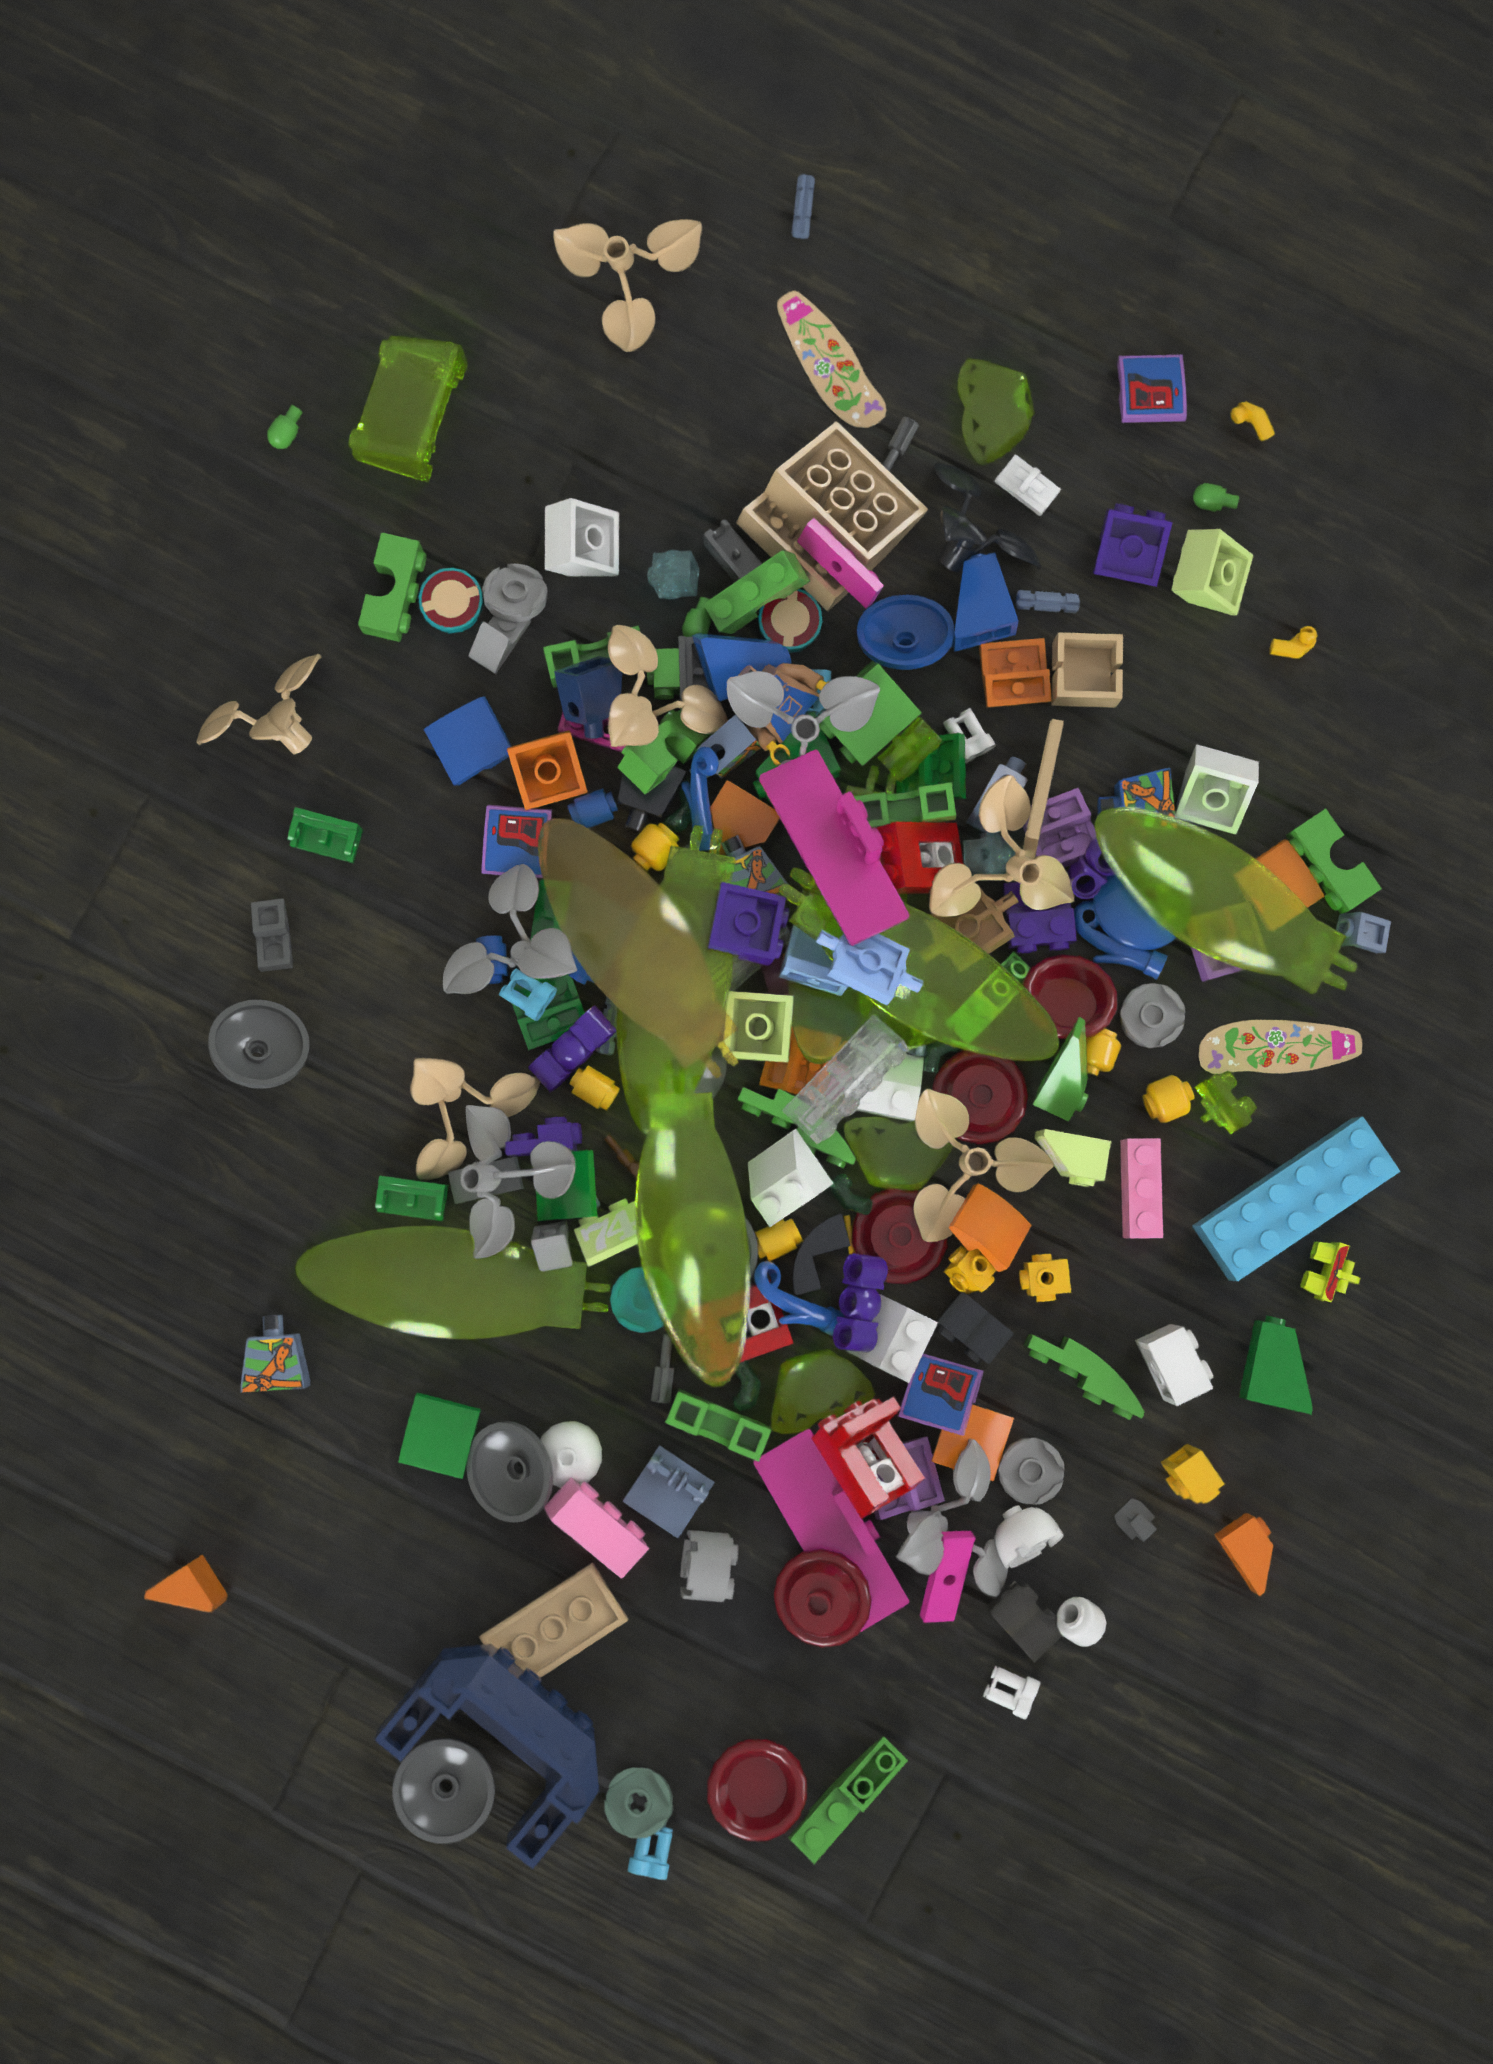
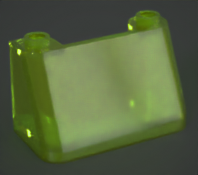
M391 335L388 341L383 340L379 349V359L381 360L358 428H354L350 434L349 447L352 448L353 456L357 461L428 483L433 470V466L428 465L431 453L434 454L436 450L434 441L452 388L457 387V378L463 380L468 364L463 347L459 344L449 341Z

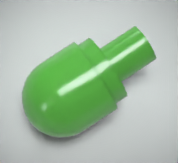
M291 405L285 416L280 414L271 424L267 432V438L273 447L277 449L287 448L296 437L297 430L299 429L296 422L303 413L297 407Z
M1205 483L1195 489L1193 500L1197 507L1216 512V510L1221 511L1222 506L1236 509L1239 496L1226 494V488H1222V486Z
M700 597L696 609L691 608L690 612L687 613L682 626V632L685 637H692V635L697 633H708L711 617L703 604L710 599Z

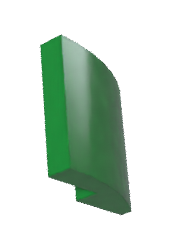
M952 733L930 737L923 734L896 738L897 794L917 790L918 787L952 782L954 800L966 799L965 735Z
M568 974L554 978H534L541 983L546 981L557 988L555 997L548 1004L544 1014L538 1021L526 1016L524 1010L512 1004L528 1050L556 1041L585 1013L573 978ZM518 984L513 988L526 997H529L531 994L529 990Z
M593 1150L571 1152L575 1159V1172L569 1188L563 1195L557 1198H545L536 1191L538 1221L597 1217Z
M417 1392L398 1462L463 1479L481 1409Z

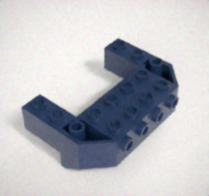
M492 1644L443 1649L378 1727L374 1740L398 1760L402 1761L441 1713L450 1719L458 1708L465 1712L546 1779L545 1789L507 1834L506 1848L533 1869L572 1821L577 1824L581 1820L599 1791L595 1733L592 1727L594 1723L582 1711L578 1710L575 1713L567 1707V1700L558 1691L552 1689L549 1692L540 1684L542 1682L541 1678L531 1669L526 1668L523 1670L514 1663L516 1658L504 1647L497 1649Z

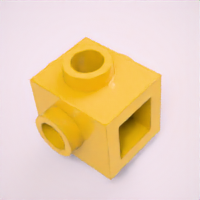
M963 1246L957 1248L950 1255L948 1260L951 1263L944 1270V1273L950 1278L951 1284L957 1290L966 1294L978 1290L980 1292L985 1291L994 1282L995 1278L992 1275L996 1271L978 1248L968 1252Z
M1050 1253L1031 1255L1032 1262H1023L1024 1270H1019L1020 1286L1022 1290L1026 1289L1028 1296H1036V1302L1056 1300V1294L1071 1292L1068 1259H1052ZM1045 1272L1047 1280L1042 1283L1041 1275Z

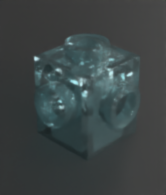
M669 550L665 553H653L652 567L648 568V582L650 586L654 587L659 598L673 600L679 597L697 596L699 567L691 550Z
M998 832L980 834V839L963 841L964 865L970 869L972 876L975 874L1007 873L1006 864L1008 860L1016 855L1015 851Z

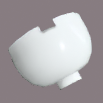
M577 1421L562 1422L551 1426L542 1435L540 1440L545 1446L552 1464L553 1485L562 1488L571 1477L581 1485L584 1481L588 1483L597 1474L602 1462V1447L598 1436L589 1426Z
M1018 1505L1007 1510L1002 1515L1005 1520L997 1527L994 1539L998 1556L1005 1568L1009 1566L1014 1568L1042 1554L1041 1550L1046 1546V1542H1048L1051 1548L1064 1535L1054 1519L1045 1511L1033 1507L1022 1510Z

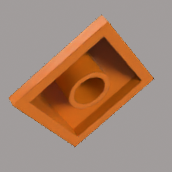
M570 730L507 748L525 811L588 793Z
M202 1554L146 1591L144 1599L213 1612L227 1600L228 1594Z

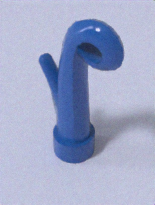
M706 746L699 748L693 756L690 784L687 781L681 784L692 819L691 847L699 851L711 850L717 847L716 831L713 830L706 775L713 776L717 772L719 760L713 749Z
M1083 901L1075 907L1076 931L1086 941L1107 953L1095 956L1093 958L1095 963H1113L1130 966L1143 971L1144 974L1154 979L1158 978L1167 960V955L1153 950V952L1149 950H1135L1117 943L1107 934L1095 930L1099 925L1096 915L1093 921L1085 923L1082 918L1085 910H1091L1095 914L1093 901Z
M768 1261L761 1262L757 1266L754 1279L761 1294L770 1302L791 1314L781 1317L779 1319L781 1324L811 1325L833 1336V1331L837 1324V1316L844 1317L840 1310L833 1307L826 1308L777 1289L781 1281L778 1267ZM767 1273L771 1276L770 1282L767 1279Z

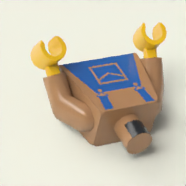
M782 663L775 668L768 664L762 670L774 675L781 682L784 690V699L777 709L793 718L806 714L819 697L816 691L818 689L821 691L828 683L824 681L823 676L804 665ZM748 665L740 672L739 675L754 672L757 670H755L752 666ZM773 714L770 723L766 727L755 728L746 724L747 729L763 750L770 751L771 760L775 765L781 764L774 757L777 751L783 750L790 757L789 749L782 745V742L791 732V723Z

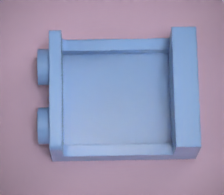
M817 895L803 896L797 907L779 977L842 996L848 986L828 976L833 962V950L816 943V940L821 930L839 939L843 932L823 897Z

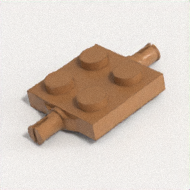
M980 888L981 897L977 904L968 912L951 917H942L932 913L924 918V923L934 939V943L918 952L924 962L927 964V962L942 953L953 962L961 973L1014 938V933L1005 922L1003 915L1004 911L1019 903L1013 892L1010 891L995 902L986 896Z

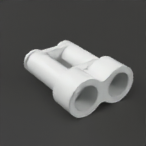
M971 708L963 711L960 717L956 719L952 717L943 723L948 734H963L958 725L962 722L965 723L971 733V738L966 739L965 737V764L989 752L996 746L990 734H985Z
M995 1665L991 1674V1678H993L990 1687L989 1684L986 1686L983 1697L985 1698L986 1696V1699L1013 1710L1012 1714L1026 1719L1038 1692L1040 1681L1029 1676L1025 1679L1003 1668H997ZM997 1681L1016 1689L1014 1696L995 1688Z

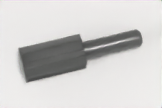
M902 417V421L889 443L888 449L890 452L883 463V466L889 472L898 455H904L917 428H919V424L911 418Z
M671 1334L663 1335L660 1367L655 1366L651 1401L657 1403H670L674 1374V1368H669L673 1341Z

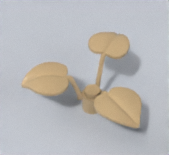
M675 220L659 225L650 233L647 239V245L653 254L637 248L635 244L629 246L626 239L621 236L609 238L606 231L595 224H580L567 229L555 230L554 241L561 261L574 275L579 277L595 275L600 268L601 261H608L611 268L618 271L626 301L618 300L611 303L604 311L602 325L605 334L613 343L625 352H631L648 340L655 325V312L650 302L645 298H638L632 301L625 271L634 262L633 254L651 261L658 259L660 266L667 271L678 272L684 270L697 257L702 225L699 221Z
M623 625L612 627V633L608 641V653L611 662L621 672L627 675L637 673L638 676L630 694L618 695L611 704L609 736L612 747L650 744L656 739L659 732L656 716L675 708H682L680 714L682 722L688 728L698 733L714 734L728 721L725 711L715 694L708 688L700 685H691L685 688L682 692V701H675L653 711L650 701L645 697H638L637 694L645 678L644 672H653L658 666L656 649L651 641L636 629Z
M317 654L303 658L292 664L282 673L275 685V690L278 693L282 692L283 700L273 706L259 720H255L242 711L237 710L239 704L236 701L227 702L215 709L202 725L196 743L201 745V743L214 740L227 730L233 719L241 718L253 725L249 733L253 739L280 740L293 754L304 750L311 742L312 736L300 724L302 718L296 713L294 709L295 701L289 696L291 691L296 690L304 683L316 662L322 656Z
M1006 775L993 783L984 794L979 807V819L984 830L990 833L1001 831L1002 837L1016 853L1006 864L1007 873L975 874L971 876L970 869L961 863H951L942 867L932 882L929 901L931 913L942 917H951L971 910L981 897V890L975 883L978 880H1005L1007 882L1014 880L1021 883L1020 896L1025 905L1035 910H1045L1060 904L1074 902L1070 878L1063 865L1056 858L1048 855L1038 856L1034 860L1026 857L1025 851L1020 849L1008 834V830L1016 831L1023 827L1029 819L1031 811L1029 797L1014 776Z
M415 1059L411 1095L415 1102L421 1105H431L438 1102L447 1133L446 1140L434 1139L421 1151L416 1164V1175L419 1180L427 1181L446 1176L448 1172L459 1168L466 1157L465 1145L461 1141H453L454 1135L445 1101H455L461 1095V1089H465L483 1103L491 1104L490 1107L498 1108L507 1117L521 1112L530 1104L538 1091L540 1081L526 1073L509 1074L499 1079L490 1091L491 1097H486L465 1082L464 1071L457 1063L441 1059Z
M931 1089L924 1090L918 1100L915 1116L917 1134L922 1142L932 1149H940L950 1142L952 1146L962 1151L963 1154L959 1159V1165L964 1173L951 1186L949 1191L940 1184H932L923 1188L917 1194L913 1206L914 1217L921 1237L926 1242L940 1241L953 1235L948 1227L965 1200L964 1197L954 1193L970 1176L984 1174L989 1170L990 1166L997 1167L995 1176L998 1183L1008 1191L1022 1192L1036 1185L1054 1166L1053 1161L1041 1148L1022 1138H1007L999 1142L994 1151L997 1161H993L989 1153L983 1148L969 1149L967 1145L959 1143L955 1138L962 1136L969 1125V1114L966 1107L955 1097Z

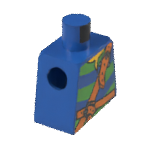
M1170 768L1122 779L1114 785V796L1098 798L1099 817L1117 816L1123 812H1130L1139 819L1145 833L1169 835L1176 830ZM1129 826L1122 831L1134 832L1135 827Z

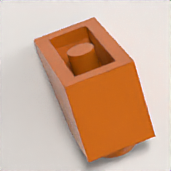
M1245 1513L1214 1534V1536L1251 1591L1260 1596L1265 1593L1273 1544L1267 1537L1271 1534V1531L1261 1517L1255 1519L1254 1516Z

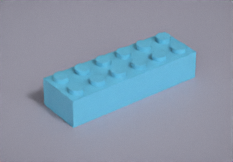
M1363 1116L1351 1118L1193 1224L1192 1227L1229 1281H1239L1401 1171Z

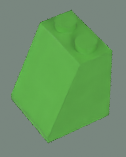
M873 660L856 676L867 679L880 687L873 713L868 722L860 729L851 732L836 729L831 724L830 716L819 723V728L830 740L836 736L844 746L839 750L852 764L858 760L862 766L921 714V711L885 670ZM823 708L817 715L819 716L826 709Z

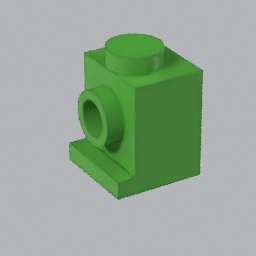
M679 648L656 649L658 666L653 672H647L648 685H654V698L661 700L672 699L674 694H680Z

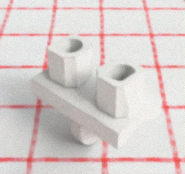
M1016 454L995 479V483L1038 516L1044 513L1061 490L1043 476L1041 470L1037 467H1031Z

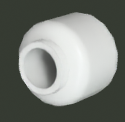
M1072 1597L1060 1606L1056 1616V1624L1060 1633L1071 1642L1079 1646H1091L1102 1638L1106 1628V1619L1101 1609L1083 1597Z

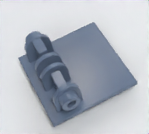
M659 1445L623 1502L676 1538H679L700 1504L706 1499L709 1490L715 1482Z

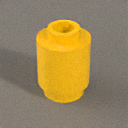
M589 1065L585 1070L579 1067L569 1083L574 1087L571 1092L572 1094L597 1109L601 1107L606 1111L620 1091V1088L614 1085V1080Z
M792 1218L786 1221L781 1219L771 1227L767 1226L755 1232L758 1243V1255L760 1259L767 1257L769 1262L797 1249L796 1245L803 1242Z

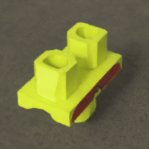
M1314 1242L1310 1258L1323 1262L1324 1266L1321 1275L1306 1271L1300 1287L1314 1294L1313 1298L1332 1302L1335 1290L1345 1294L1349 1282L1358 1285L1361 1278L1352 1275L1355 1262L1345 1260L1349 1245L1340 1242Z

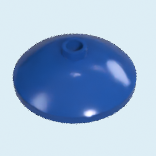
M897 595L882 599L865 610L858 622L857 639L862 651L874 662L876 661L878 664L892 669L912 670L935 663L949 651L954 640V623L946 609L933 600L915 595Z
M1147 857L1126 858L1122 869L1114 875L1106 876L1108 881L1106 884L1101 885L1098 894L1093 897L1095 915L1105 933L1117 943L1135 950H1154L1171 943L1185 928L1190 914L1189 893L1180 876L1166 864ZM1143 892H1149L1152 899H1146L1143 896Z

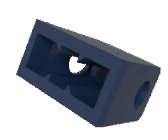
M601 656L554 671L565 719L583 724L584 736L586 738L595 739L603 737V720L609 718L613 700L618 695H621L622 672L614 666L610 658Z

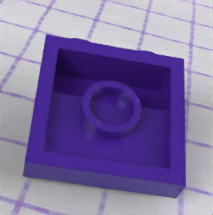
M1118 503L1115 504L1114 509L1107 508L1093 573L1157 587L1173 522L1165 520L1166 513L1147 510L1146 516L1134 514L1135 507Z
M721 882L707 948L738 955L737 959L770 966L774 958H780L783 947V940L778 938L780 927L785 928L789 916V908L784 907L786 897Z
M1013 882L1002 885L1003 896L1012 891L1019 902L1005 911L1006 923L1015 936L1008 941V949L1017 948V953H1032L1037 951L1038 946H1049L1050 951L1069 949V944L1077 941L1074 908H1071V903L1060 904L1045 910H1035L1025 905L1020 896L1021 883Z
M565 1117L546 1118L545 1125H537L538 1139H536L533 1133L513 1135V1141L505 1142L506 1155L510 1157L530 1156L532 1150L540 1143L558 1142L566 1146L571 1152L577 1151V1144H582L581 1124L579 1122L567 1123V1118Z

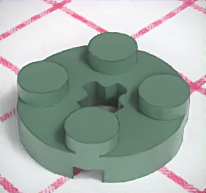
M650 1768L626 1769L614 1777L608 1787L609 1790L604 1806L606 1817L617 1832L628 1837L646 1838L658 1833L666 1825L673 1812V1797L667 1781ZM635 1793L640 1797L645 1796L647 1798V1802L644 1804L646 1809L642 1813L639 1809L632 1810L630 1806L634 1802L633 1795Z

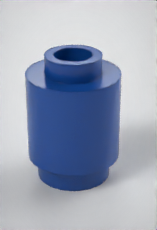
M603 788L574 799V803L568 805L576 829L582 827L588 829L615 819L613 812L618 810L612 792L606 794Z
M502 936L476 938V942L485 946L487 954L495 953L507 957L506 944L502 942ZM491 960L494 965V974L489 984L502 983L503 977L509 975L508 965L497 960Z

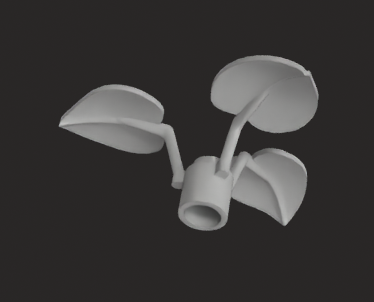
M754 671L730 677L727 680L729 703L743 723L751 727L763 728L770 723L773 714L791 723L792 735L801 741L798 757L805 755L808 742L814 740L819 733V723L828 716H830L831 724L841 731L851 732L863 727L873 713L875 702L880 692V687L867 679L852 676L838 677L829 681L819 693V701L826 711L816 718L806 714L793 718L777 709L784 699V690L781 682L774 675L763 671ZM793 759L785 760L781 762V764H779L778 766L785 764Z
M516 865L499 876L492 884L488 897L489 904L494 911L500 914L510 912V917L522 941L512 946L510 958L495 953L487 954L485 946L479 942L469 943L460 947L450 957L444 970L443 989L447 994H471L486 987L494 974V965L491 960L503 962L511 968L517 966L526 976L538 979L559 977L577 971L570 942L561 930L556 928L544 929L536 933L530 940L517 917V911H527L534 906L539 893L536 875L527 865Z
M467 1105L466 1123L469 1140L475 1156L481 1162H474L473 1165H468L463 1169L461 1184L466 1191L477 1192L478 1197L486 1198L474 1204L469 1220L474 1247L473 1258H485L495 1255L504 1249L514 1234L515 1221L512 1211L508 1207H500V1199L489 1193L499 1186L501 1178L534 1175L533 1182L536 1191L545 1198H557L563 1195L571 1184L575 1172V1159L571 1151L563 1144L543 1142L537 1145L531 1152L530 1159L533 1169L499 1172L498 1169L489 1164L502 1156L501 1148L505 1147V1142L510 1141L511 1127L509 1119L498 1108Z
M974 1439L968 1440V1444L960 1454L954 1469L953 1481L955 1489L962 1498L940 1506L932 1505L931 1511L917 1510L909 1514L907 1528L910 1534L898 1553L897 1558L922 1574H931L936 1571L943 1557L944 1547L941 1538L943 1537L942 1532H947L948 1521L946 1517L942 1516L941 1512L965 1505L969 1502L970 1498L973 1501H981L990 1484L989 1461L982 1447ZM991 1539L986 1543L984 1550L973 1545L972 1551L980 1556L974 1565L973 1572L978 1587L985 1594L998 1596L1006 1581L1008 1568H1005L998 1556L995 1539Z

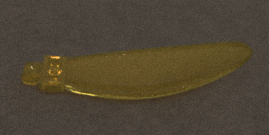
M554 818L546 821L538 837V857L542 877L559 927L568 937L571 950L579 963L600 990L620 1010L650 1033L666 1041V1045L684 1069L701 1058L716 1079L722 1075L721 1069L707 1052L718 1046L726 1061L735 1066L739 1061L724 1040L739 1028L717 1001L715 987L705 959L678 909L661 887L636 862L612 843L574 821L563 818Z

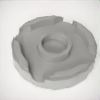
M507 564V568L500 569L498 567L492 570L485 578L483 585L484 603L491 614L501 620L510 622L528 621L544 609L547 601V586L541 574L535 569L522 564Z
M1143 984L1130 991L1122 1001L1119 1012L1120 1024L1126 1036L1135 1044L1147 1048L1162 1047L1174 1041L1183 1030L1185 1023V1007L1182 1000L1175 991L1162 984Z
M1035 1437L1021 1438L1011 1443L1002 1454L998 1467L999 1480L1005 1492L1018 1502L1032 1505L1042 1504L1052 1499L1058 1493L1064 1481V1462L1059 1452L1047 1441Z

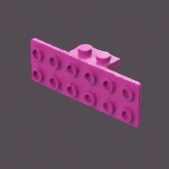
M818 750L808 752L760 775V783L851 946L909 919L910 914L879 860L882 846L884 845L881 834L876 828L872 829L866 819L868 818L867 810L862 801H856L851 791L845 794L841 793Z
M807 1428L761 1455L759 1462L754 1460L753 1463L803 1551L826 1549L841 1553L857 1564L868 1581L872 1599L869 1619L860 1631L862 1632L907 1605L909 1599L875 1542L880 1536L871 1520L864 1523L863 1519L860 1518L811 1438L814 1435L811 1429Z

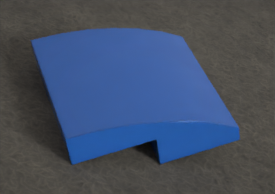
M483 696L452 711L424 729L453 785H461L482 770L493 768L509 757L507 748L512 747L487 699Z

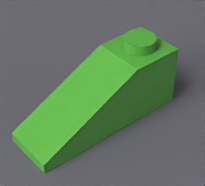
M1080 1017L1077 1019L1042 1079L1033 1105L1068 1122L1075 1110L1078 1112L1082 1111L1088 1099V1094L1084 1093L1088 1081L1085 1020Z

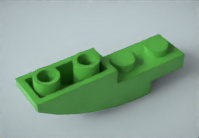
M743 1087L738 1101L743 1103L742 1110L758 1117L762 1111L773 1116L772 1123L787 1130L790 1129L791 1125L797 1127L796 1130L811 1152L814 1154L817 1150L828 1155L826 1161L844 1169L845 1164L851 1166L854 1164L855 1156L844 1139L829 1122L817 1134H812L801 1123L802 1118L812 1109L809 1105L781 1089H778L774 1100H771ZM813 1109L803 1119V1123L811 1131L816 1133L827 1122V1120L825 1119L816 1129H814L807 1122L809 1117L815 1112V1110Z
M1028 1334L1024 1346L1031 1349L1029 1356L1047 1364L1050 1358L1061 1364L1058 1369L1059 1371L1074 1378H1077L1079 1373L1082 1374L1077 1387L1085 1390L1082 1397L1098 1405H1101L1102 1401L1105 1400L1115 1405L1112 1412L1131 1420L1132 1415L1143 1418L1145 1412L1132 1390L1117 1372L1095 1353L1065 1336L1058 1348L1032 1334Z
M882 1736L855 1760L808 1810L810 1813L788 1838L815 1864L860 1811L864 1812L908 1760Z

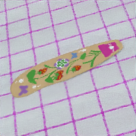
M792 291L778 300L777 306L783 325L806 374L823 401L838 417L854 427L868 428L879 423L885 417L886 404L866 377L854 351L834 324L799 292Z
M1247 1020L1223 1025L1209 1032L1199 1045L1200 1065L1212 1074L1240 1071L1262 1073L1309 1071L1345 1062L1362 1054L1361 1036L1355 1030L1332 1025L1286 1020Z

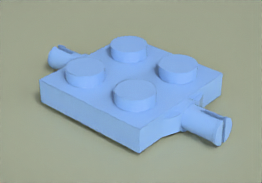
M821 930L816 943L833 950V962L828 973L829 977L886 1005L893 999L895 990L900 984L916 993L921 989L924 980L906 972V959L910 949L881 934L851 946L844 933L840 939L824 930Z

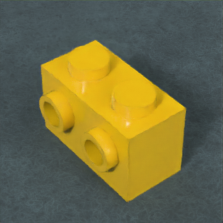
M1189 1444L1184 1445L1160 1462L1169 1474V1477L1166 1478L1167 1483L1177 1496L1180 1494L1184 1500L1188 1498L1195 1503L1200 1501L1207 1503L1218 1496L1220 1493L1218 1489L1224 1485V1482L1202 1450Z

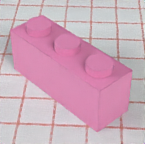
M1161 1138L1120 1140L1123 1238H1163Z
M571 1477L545 1505L544 1509L552 1522L622 1579L649 1550L642 1538L645 1533L633 1521L626 1524L620 1519L622 1513L609 1501L605 1504L601 1503L597 1499L599 1494L587 1482L584 1481L580 1485Z

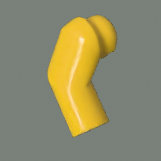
M1241 402L1238 404V407L1231 410L1232 420L1236 424L1243 423L1244 421L1253 424L1260 441L1275 435L1263 408L1249 402Z
M1305 626L1290 641L1273 638L1270 654L1295 659L1301 658L1316 644L1317 631L1313 627Z

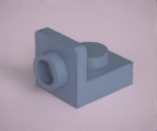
M1363 912L1342 913L1339 915L1336 926L1335 945L1355 946L1374 953H1386L1391 921Z

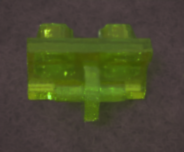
M918 717L901 735H895L892 739L893 743L878 759L890 770L897 781L902 782L917 769V766L930 753H933L942 742V739L923 718Z
M1230 1071L1219 1075L1216 1073L1200 1082L1195 1088L1203 1098L1200 1103L1206 1109V1112L1200 1117L1201 1120L1206 1123L1213 1119L1219 1128L1224 1126L1231 1134L1252 1122L1250 1116L1257 1109V1106L1246 1095L1236 1100L1230 1090L1237 1086V1080Z

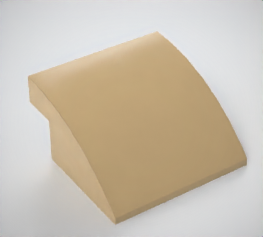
M836 421L775 470L764 493L743 509L737 524L771 557L782 550L794 553L810 580L803 588L821 606L829 611L849 592L797 542L806 524L815 518L821 525L828 527L833 536L845 548L850 549L855 554L856 559L871 571L927 512L928 508Z

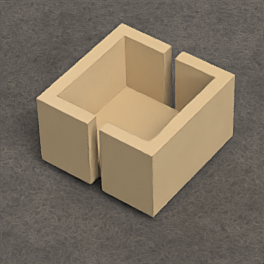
M1058 633L1052 642V671H1055L1052 676L1051 706L1116 707L1122 700L1123 670L1119 668L1123 664V634Z

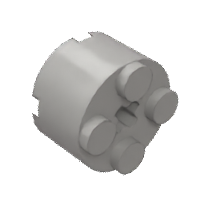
M688 1530L687 1535L690 1540L684 1541L680 1577L687 1578V1587H680L682 1599L724 1602L725 1599H732L734 1579L730 1578L731 1565H736L738 1557V1546L733 1544V1538H730L729 1533Z

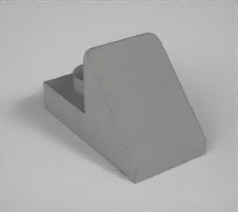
M493 616L488 624L483 621L468 656L496 674L531 623V620L510 622Z
M566 1220L534 1226L531 1242L540 1271L572 1265Z

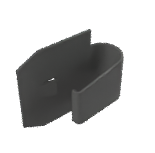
M1131 1498L1114 1515L1117 1525L1131 1540L1137 1536L1141 1541L1145 1542L1157 1530L1151 1522L1155 1516L1141 1501Z

